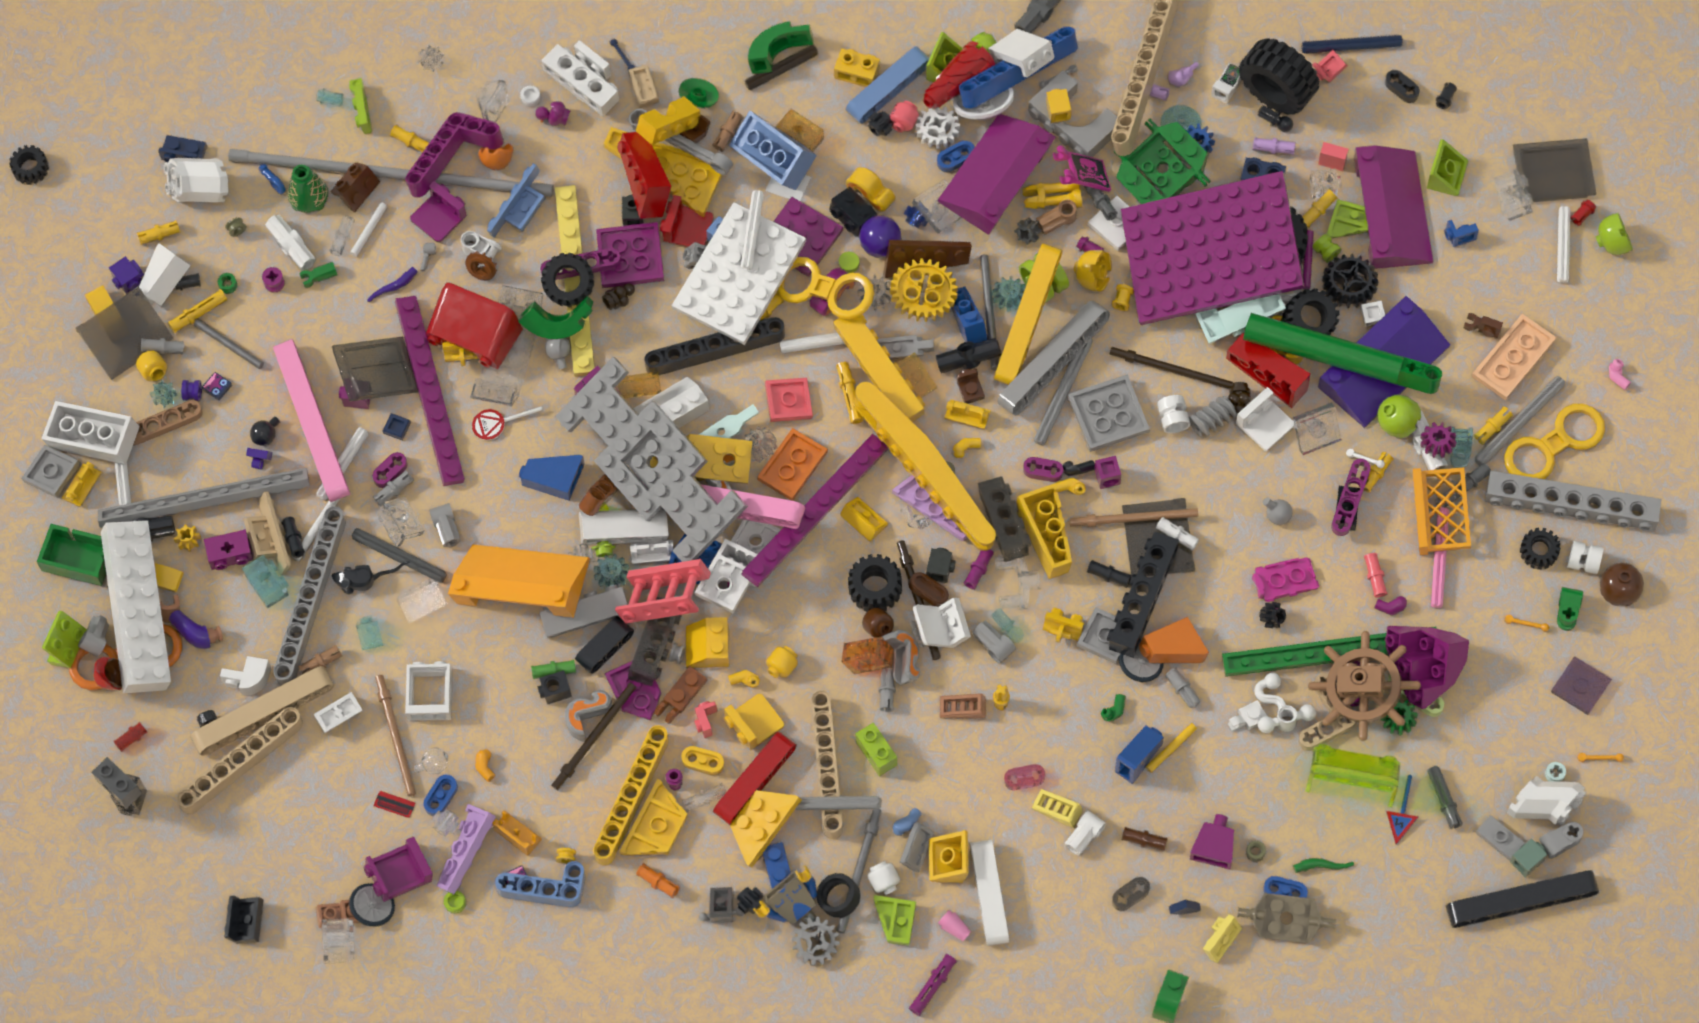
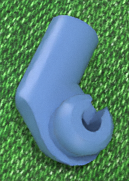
M913 808L908 816L895 821L893 824L894 834L901 836L911 830L913 824L921 816L920 810Z

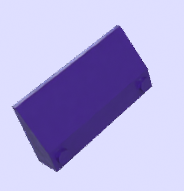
M1407 296L1398 302L1356 342L1430 365L1451 345L1425 312ZM1331 366L1320 377L1318 385L1322 392L1364 428L1377 417L1379 406L1386 398L1400 395L1407 388Z

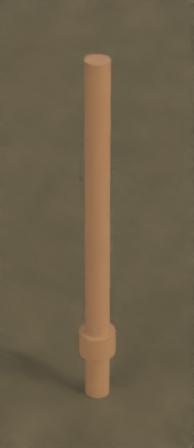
M1198 508L1104 516L1089 514L1087 517L1070 518V527L1085 525L1096 527L1098 524L1161 520L1162 517L1165 519L1198 517Z
M377 675L375 677L379 691L377 695L379 702L383 705L407 796H414L416 792L392 709L391 693L386 687L384 676Z

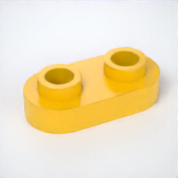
M689 746L682 752V763L688 769L709 775H717L724 769V759L718 752L696 746ZM694 756L697 759L696 761L691 762L689 761V758ZM712 762L717 763V766L714 768L710 767L709 765Z

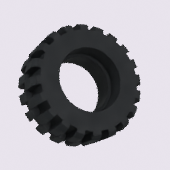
M1265 38L1257 41L1239 65L1240 78L1244 81V86L1250 90L1253 96L1258 98V101L1266 104L1270 109H1275L1276 112H1283L1286 115L1301 112L1319 89V77L1316 70L1312 68V64L1305 59L1304 55L1298 53L1295 48L1288 46L1283 41L1279 42L1277 39Z

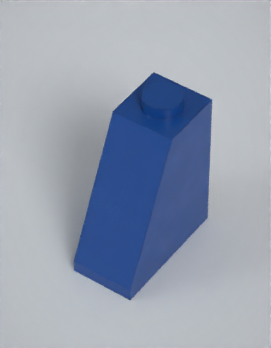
M582 455L528 459L526 465H523L519 472L522 486L570 501L585 465Z
M1145 725L1117 756L1115 773L1133 784L1163 745L1164 737L1162 733L1154 727L1150 728Z

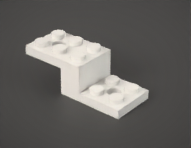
M743 520L732 540H724L708 568L711 572L709 579L701 580L695 595L726 611L734 613L749 585L755 587L754 584L741 575L742 570L781 529L770 524ZM753 537H759L762 542L754 546L750 543V540ZM721 581H728L730 586L727 589H720L718 584Z

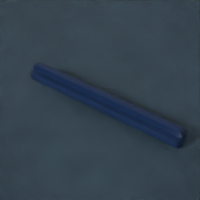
M1402 35L1303 41L1301 48L1302 53L1331 52L1332 50L1346 51L1401 47L1403 38Z

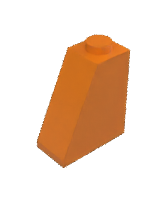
M1188 617L1143 636L1139 644L1141 654L1147 658L1149 663H1202L1209 653Z

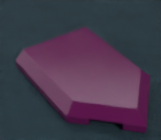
M644 656L604 673L616 699H618L629 683L637 687L622 706L621 710L623 712L648 720L652 719L662 693Z

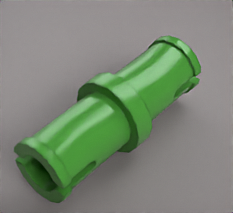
M574 660L557 663L550 661V664L531 666L533 679L560 671H565V674L576 673Z

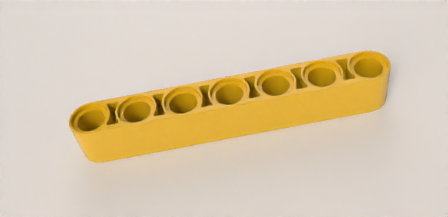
M1044 243L1041 244L1000 358L994 380L1009 385L1020 374L1063 250Z
M655 725L648 731L594 845L595 859L600 865H609L615 859L665 753L669 739L667 730L661 725ZM656 735L664 736L660 741L653 740ZM647 754L655 755L652 760L644 759ZM638 773L646 774L643 779L635 778ZM629 792L637 793L634 798L626 797ZM620 811L628 812L623 818L617 816ZM611 830L619 832L615 837L608 836V833ZM603 849L610 851L606 856L598 855Z

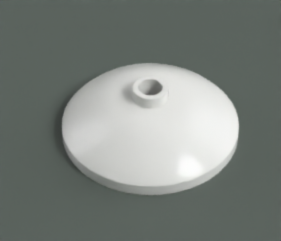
M1011 87L975 108L963 107L961 96L959 95L954 97L953 106L955 112L964 118L971 120L990 119L1008 109L1014 100V93Z

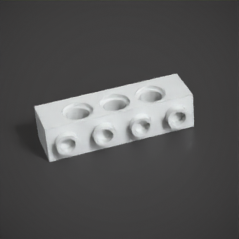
M557 44L541 60L543 70L602 117L619 101L618 88L611 82L607 83L599 72H593L589 69L585 61L575 58L568 48H563ZM564 66H571L568 69L563 68ZM581 77L586 78V79L581 80V81L578 80V79L581 78ZM595 89L601 90L599 92H593Z

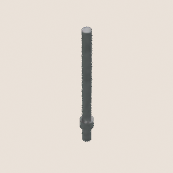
M981 255L980 262L989 340L996 337L989 258L988 255ZM998 357L990 359L991 370H997L999 361Z
M873 809L870 821L865 826V837L852 880L858 887L873 838L877 835L879 829L877 825L881 809ZM850 915L839 919L837 932L845 933Z

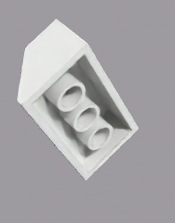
M686 377L633 408L640 414L651 401H654L675 425L681 428L708 412L709 403L699 386Z

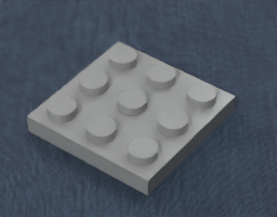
M1128 375L1068 394V399L1090 452L1150 432Z

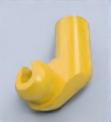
M981 438L961 439L953 446L954 457L963 458L965 456L964 452L968 448H981Z
M1075 478L1056 482L1058 493L1068 490L1076 495H1082L1086 491L1085 484Z
M749 670L728 675L731 685L742 682L751 688H755L760 683V678Z

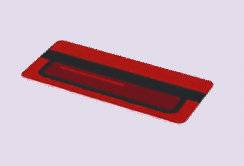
M379 791L374 803V807L410 818L415 806V802L383 791Z

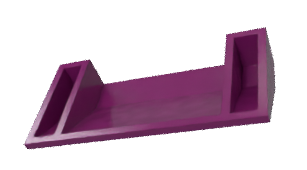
M1004 114L998 115L937 202L990 235L1008 205L1038 162L1040 163L1056 137L1038 125Z
M1378 145L1356 147L1353 159L1356 177H1360L1370 238L1368 249L1370 265H1374L1375 269L1432 264L1433 256L1415 151Z

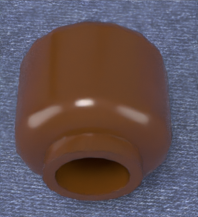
M873 608L864 615L862 626L873 638L881 639L885 634L892 632L894 620L883 609Z

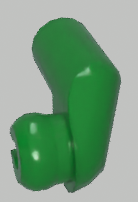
M1116 694L1114 706L1102 709L1101 717L1103 720L1112 722L1123 715L1125 695Z

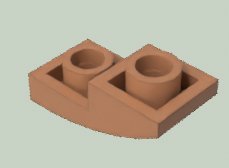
M349 900L316 906L318 928L359 923L350 911Z

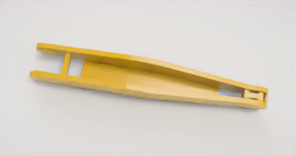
M860 383L855 390L854 406L876 432L878 438L900 460L905 470L915 477L918 485L929 493L930 499L942 508L945 517L949 520L951 519L976 548L982 551L991 549L996 538L994 528L983 516L933 443L872 383Z

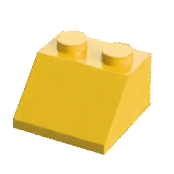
M728 617L705 618L686 626V668L689 666L692 668L729 667Z

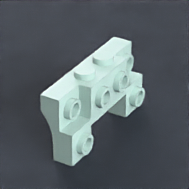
M1280 294L1237 303L1221 311H1217L1215 308L1195 314L1210 345L1227 336L1233 335L1235 338L1244 333L1251 313L1269 318L1286 310Z

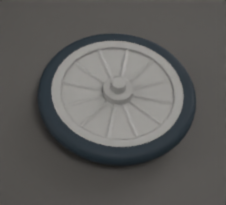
M1139 646L1134 658L1123 654L1119 655V664L1122 671L1132 680L1149 682L1156 679L1162 672L1164 663H1149L1147 658L1141 654Z
M374 883L362 884L352 892L349 899L352 915L360 923L367 926L376 927L387 923L395 911L394 899L383 902L381 896L377 897L374 892Z

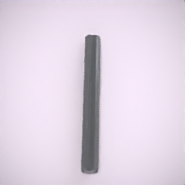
M356 528L352 533L353 540L399 563L410 561L405 566L439 583H443L446 579L447 574L444 570L359 528Z

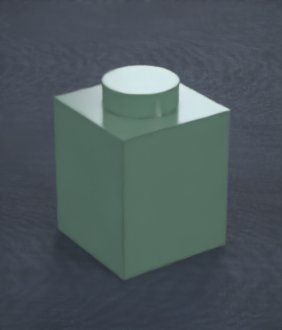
M1530 839L1512 855L1510 863L1526 878L1545 861L1547 856L1546 850L1542 844Z

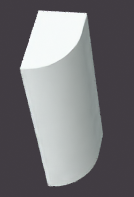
M663 508L650 521H646L636 509L598 511L593 516L579 512L581 545H597L601 541H609L611 544L665 541L669 536L667 515Z

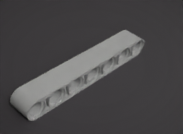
M1089 301L1003 390L998 398V404L1013 415L1020 414L1106 324L1110 317V312L1095 301Z

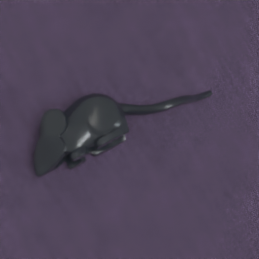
M410 561L403 562L394 569L380 571L376 574H373L369 565L355 566V569L344 567V572L333 573L331 576L344 593L350 595L354 590L365 591L370 589L377 578L398 571L405 564L410 563Z

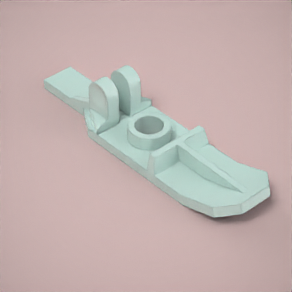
M752 404L737 415H727L699 435L732 438L740 434L742 426L759 414L754 404ZM720 430H725L723 435H718Z

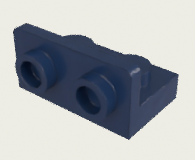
M166 135L163 148L159 147L158 153L161 160L166 163L173 158L203 159L207 144L203 141Z

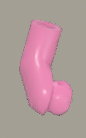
M1614 359L1609 365V377L1614 383L1626 390L1631 382L1622 376L1624 363L1620 359Z

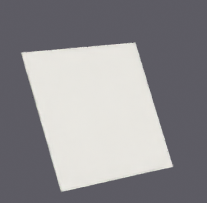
M805 175L796 190L781 185L771 177L765 191L787 199L794 197L800 201L811 177Z

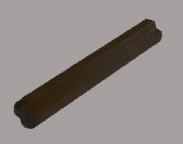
M814 44L772 65V72L758 73L745 79V85L749 90H752L817 56L818 50Z

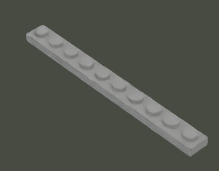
M307 468L99 509L98 523L99 527L103 528L105 523L130 522L142 517L155 519L158 516L175 515L183 511H194L203 507L218 506L228 502H239L242 499L259 498L263 492L279 494L287 490L302 489L310 486Z

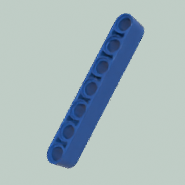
M1073 27L1060 28L1044 37V39L1051 41L1054 59L1032 75L1078 49L1076 33ZM1003 60L960 84L959 91L962 105L965 108H975L1027 78L1023 76L1020 66Z

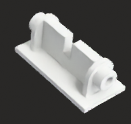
M673 540L631 543L632 564L670 561L671 552L674 549Z

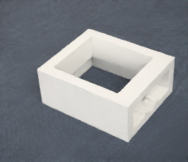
M437 661L434 664H425L424 662L407 664L405 714L408 721L451 720V665L443 661ZM445 676V704L414 705L415 677Z

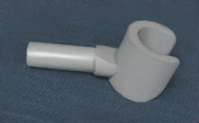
M425 243L423 245L424 255L420 267L421 271H425L429 255L436 254L435 243Z

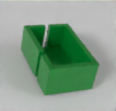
M50 524L36 561L41 571L102 586L106 576V567L101 536L75 529L71 532L67 527Z

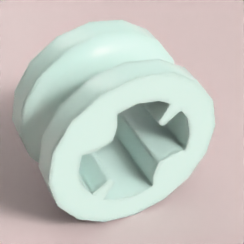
M1560 762L1550 763L1545 771L1546 779L1551 782H1562L1566 775V768ZM1554 768L1558 769L1557 772H1561L1558 775V777H1554V774H1550V772H1552Z

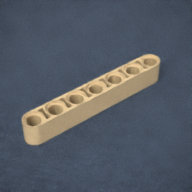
M325 667L314 668L195 730L191 734V739L201 756L208 755L264 726L284 709L289 707L297 709L333 689L334 684Z
M818 690L811 696L820 797H840L831 698L828 692ZM818 700H825L827 702L823 706L816 704ZM821 720L829 722L826 726L818 725V722ZM826 740L830 742V745L822 747L820 742ZM824 761L832 762L830 767H823L821 764ZM828 781L835 784L832 788L823 786ZM841 809L821 810L825 836L830 839L840 837L843 832ZM830 823H836L838 828L830 830L827 826Z
M292 707L284 709L182 789L177 795V802L182 811L186 814L197 812L296 734L303 726V720L298 710ZM289 718H297L295 722L287 723V720ZM275 730L280 731L277 736H275V737H271V736H270V733H271L272 731H275ZM256 744H262L259 750H252ZM238 758H245L243 763H235ZM228 771L225 777H218L220 772ZM204 785H211L207 791H201ZM188 798H192V799H193V801H192L191 804H189V805H184V804H183L186 799H188Z

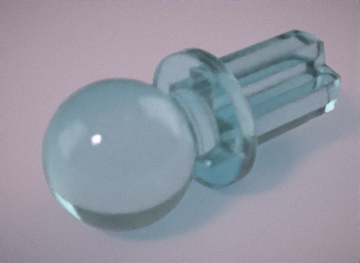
M1001 608L995 610L991 617L1001 627L1000 631L1004 632L1006 630L1007 637L1013 643L1021 642L1024 637L1023 630L1018 626H1013L1012 624L1015 621L1011 620Z

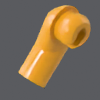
M484 749L476 754L475 769L487 782H490L494 779L495 774L488 767L491 752Z

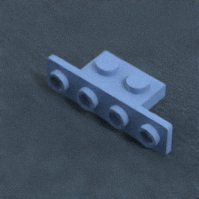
M533 163L531 167L526 168L520 183L512 188L509 199L501 204L498 215L490 220L487 229L490 236L495 237L505 222L523 232L545 200L544 195L530 187L540 172L536 164Z

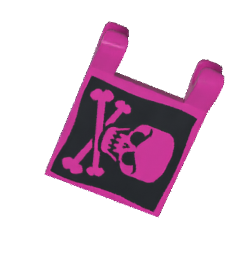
M1063 146L1057 147L1058 153L1053 152V158L1056 161L1068 160L1070 170H1064L1066 177H1059L1062 184L1075 183L1107 192L1111 191L1103 160L1069 152Z

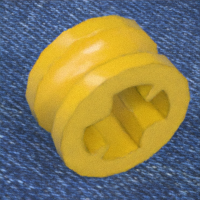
M558 848L556 850L558 854L556 862L568 864L576 860L573 857L576 855L575 849Z

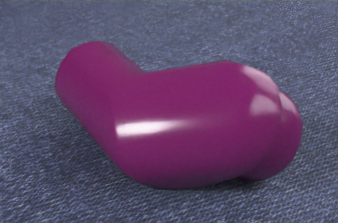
M1398 596L1389 603L1378 599L1374 609L1389 615H1395L1407 607V600L1403 596Z

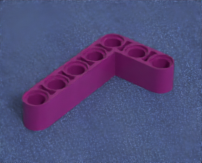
M460 112L451 114L407 173L405 180L410 194L416 198L426 195L429 191V185L437 180L463 142L489 149L500 148L504 143V139L499 125L495 122Z

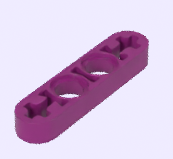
M614 248L577 254L586 261L590 258L597 261L596 265L591 267L593 273L615 269L621 263L620 253ZM610 255H613V262H610L609 260ZM599 257H602L603 264L600 263ZM544 261L540 267L541 275L547 261ZM564 268L562 272L557 273L555 280L580 275L576 270L568 271Z
M1356 459L1351 465L1331 526L1333 533L1337 536H1345L1351 529L1370 473V463L1365 459ZM1359 466H1363V471L1361 472L1359 479L1358 477H1356L1358 471L1357 468H1359ZM1355 483L1359 485L1360 490L1354 493L1348 489V486ZM1350 502L1353 504L1354 509L1345 511L1342 508V504ZM1342 516L1346 517L1345 527L1339 529L1338 524H1340Z

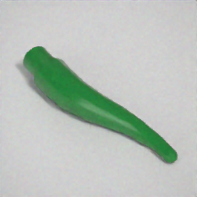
M1309 858L1294 864L1293 869L1295 873L1305 872L1317 867L1344 869L1353 866L1354 862L1343 864L1334 863L1323 858Z

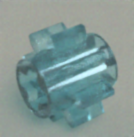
M161 380L160 383L153 384L154 391L150 392V396L154 398L153 402L155 405L160 403L165 408L170 403L174 404L173 396H177V392L173 389L174 386L171 382L166 384Z

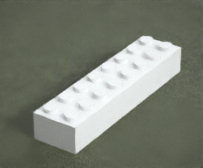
M148 521L105 523L101 531L123 693L166 691L171 683Z

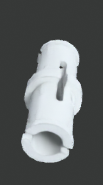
M1164 517L1157 524V530L1170 537L1179 539V543L1191 551L1197 546L1199 539L1185 531L1184 527H1178Z

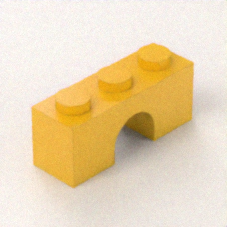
M681 97L669 103L666 116L660 114L656 109L641 114L636 132L651 145H654L674 135H679L683 131L693 129L698 124L701 110L686 97Z

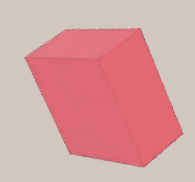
M1324 142L1318 165L1343 171L1349 149Z

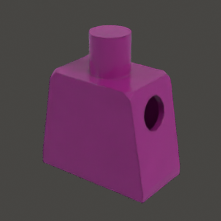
M1216 814L1213 824L1203 823L1192 847L1189 860L1231 869L1234 829L1226 827L1227 816Z

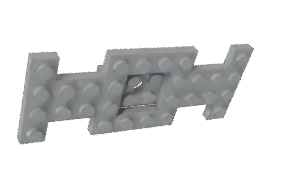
M612 357L555 417L569 432H572L584 419L608 445L594 462L646 521H650L663 508L687 535L672 551L682 562L696 560L748 506L733 490L718 504L696 480L697 477L695 476L708 462L707 459L656 402L651 401L640 414L632 408L615 388L629 372L617 358ZM653 457H657L658 464L656 467L652 468L650 466V460Z

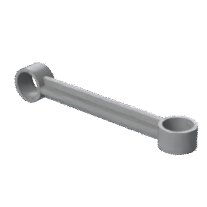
M636 109L630 113L629 122L634 131H636L637 127L634 121L641 114L646 113V110ZM674 135L664 140L706 162L721 175H726L733 166V162L722 153L715 154L681 135Z

